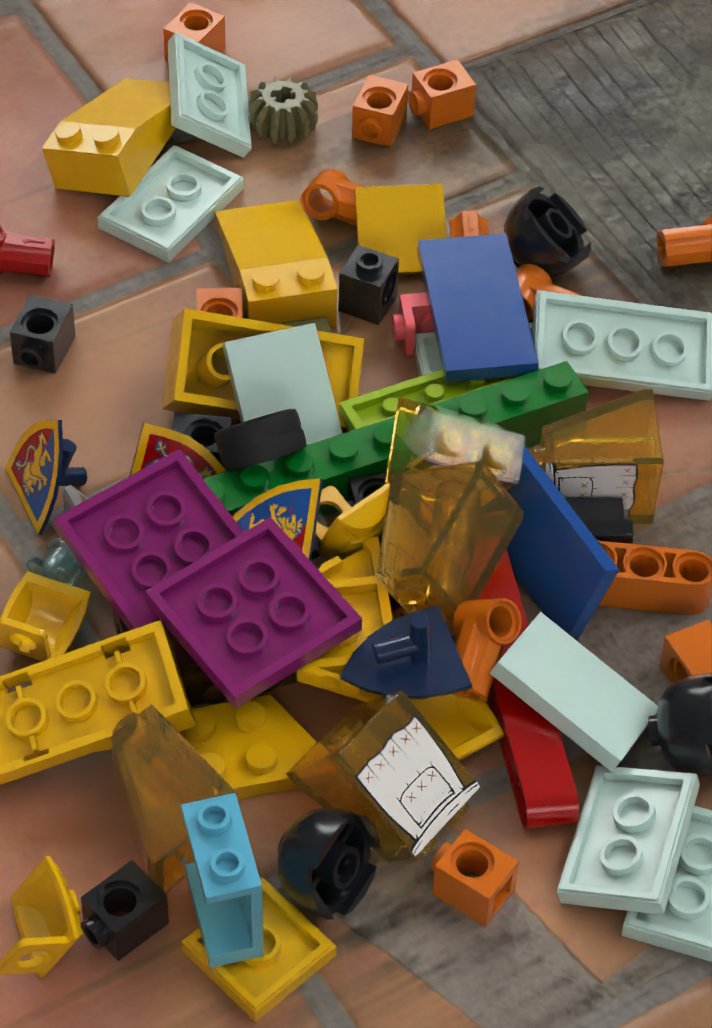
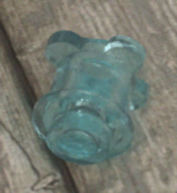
M54 538L48 542L46 554L42 559L32 557L26 564L30 572L68 585H72L77 577L87 574L61 538Z

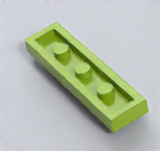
M443 369L339 402V416L348 431H352L518 376L445 382Z

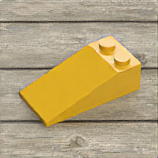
M125 78L60 121L42 147L55 189L131 197L176 129V127L171 126L169 82Z
M300 200L215 211V220L234 288H242L243 318L282 324V322L327 317L329 328L337 327L338 288L329 259L306 212L303 210Z
M184 308L172 319L162 410L231 417V419L240 420L222 345L224 342L293 328V326ZM317 331L341 429L348 430L339 416V402L357 397L359 394L364 338Z

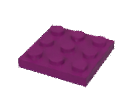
M180 449L54 517V529L129 631L160 620L146 604V590L244 533Z
M271 517L145 591L146 604L235 709L362 630L361 616Z

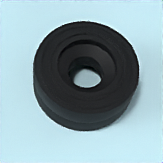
M286 409L221 429L215 433V441L226 471L238 470L299 451L307 446L305 434L301 428V421L296 409Z

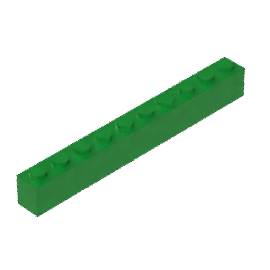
M564 361L309 444L299 451L238 470H229L204 478L203 480L231 516L255 497L277 486L301 480L321 478L323 480L322 490L328 486H333L343 498H348L349 478L405 470L407 477L433 464L425 461V458L468 469L490 461L500 440L505 435H517L524 446L530 448L584 430L589 392L568 361ZM322 504L319 506L318 518L339 511L332 505Z

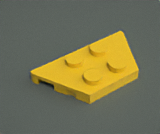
M371 537L363 541L362 550L343 560L336 556L321 564L318 569L361 616L362 630L295 671L296 680L394 711H406L407 699L391 698L366 692L340 679L353 652L369 635L393 620L388 591L376 579L377 572L383 574L384 570L379 538Z
M271 695L252 698L236 709L230 702L193 708L192 711L197 726L177 732L219 776L221 796L236 793L237 800L339 781L340 769L338 763ZM156 751L140 797L142 817L181 810V804L205 799L162 751Z

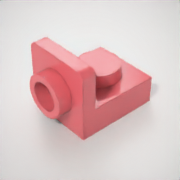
M426 292L399 295V313L391 315L394 341H401L405 357L414 356L415 334L434 332Z

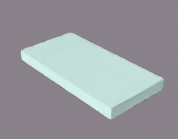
M537 290L534 297L532 339L539 363L538 370L568 361L584 385L711 400L712 313Z

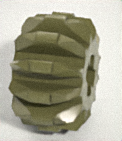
M274 77L272 83L260 82L258 89L251 91L248 100V120L251 129L257 131L259 139L271 138L274 145L279 141H287L292 145L294 138L307 140L308 133L315 130L318 122V100L316 99V93L309 90L306 82L295 84L293 77H290L287 81H280L277 77Z

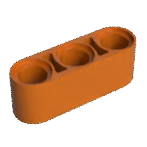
M598 541L619 569L598 606L681 615H697L708 608L712 594V558L704 552Z

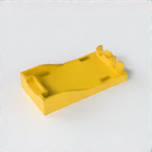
M161 620L0 676V785L93 752L154 741L152 705L158 710L160 718L176 733L197 726L178 669L170 637ZM28 681L32 682V685L24 688L20 685ZM16 686V691L9 693L8 688Z

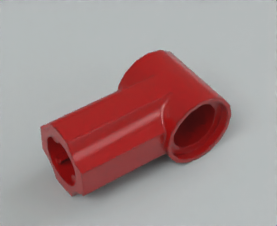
M0 224V274L4 271L50 277L53 268L55 239L5 233V229Z

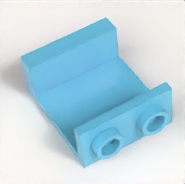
M236 793L181 804V812L195 860L194 863L185 864V876L209 967L213 968L264 956L262 884Z

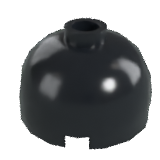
M538 186L529 190L510 209L504 224V233L507 234L514 265L519 268L523 264H533L542 268L550 277L559 276L575 268L588 258L591 251V242L584 247L581 235L587 229L576 211L556 193L550 197L541 194L540 192L544 188Z
M712 673L681 678L668 686L659 699L657 715H651L648 718V732L652 746H661L666 761L676 771L712 777Z
M323 807L313 809L302 815L284 833L278 845V876L287 895L307 911L325 919H334L332 915L336 912L347 915L353 911L366 895L375 876L377 866L370 864L369 859L371 847L380 849V838L376 825L366 816L340 808Z

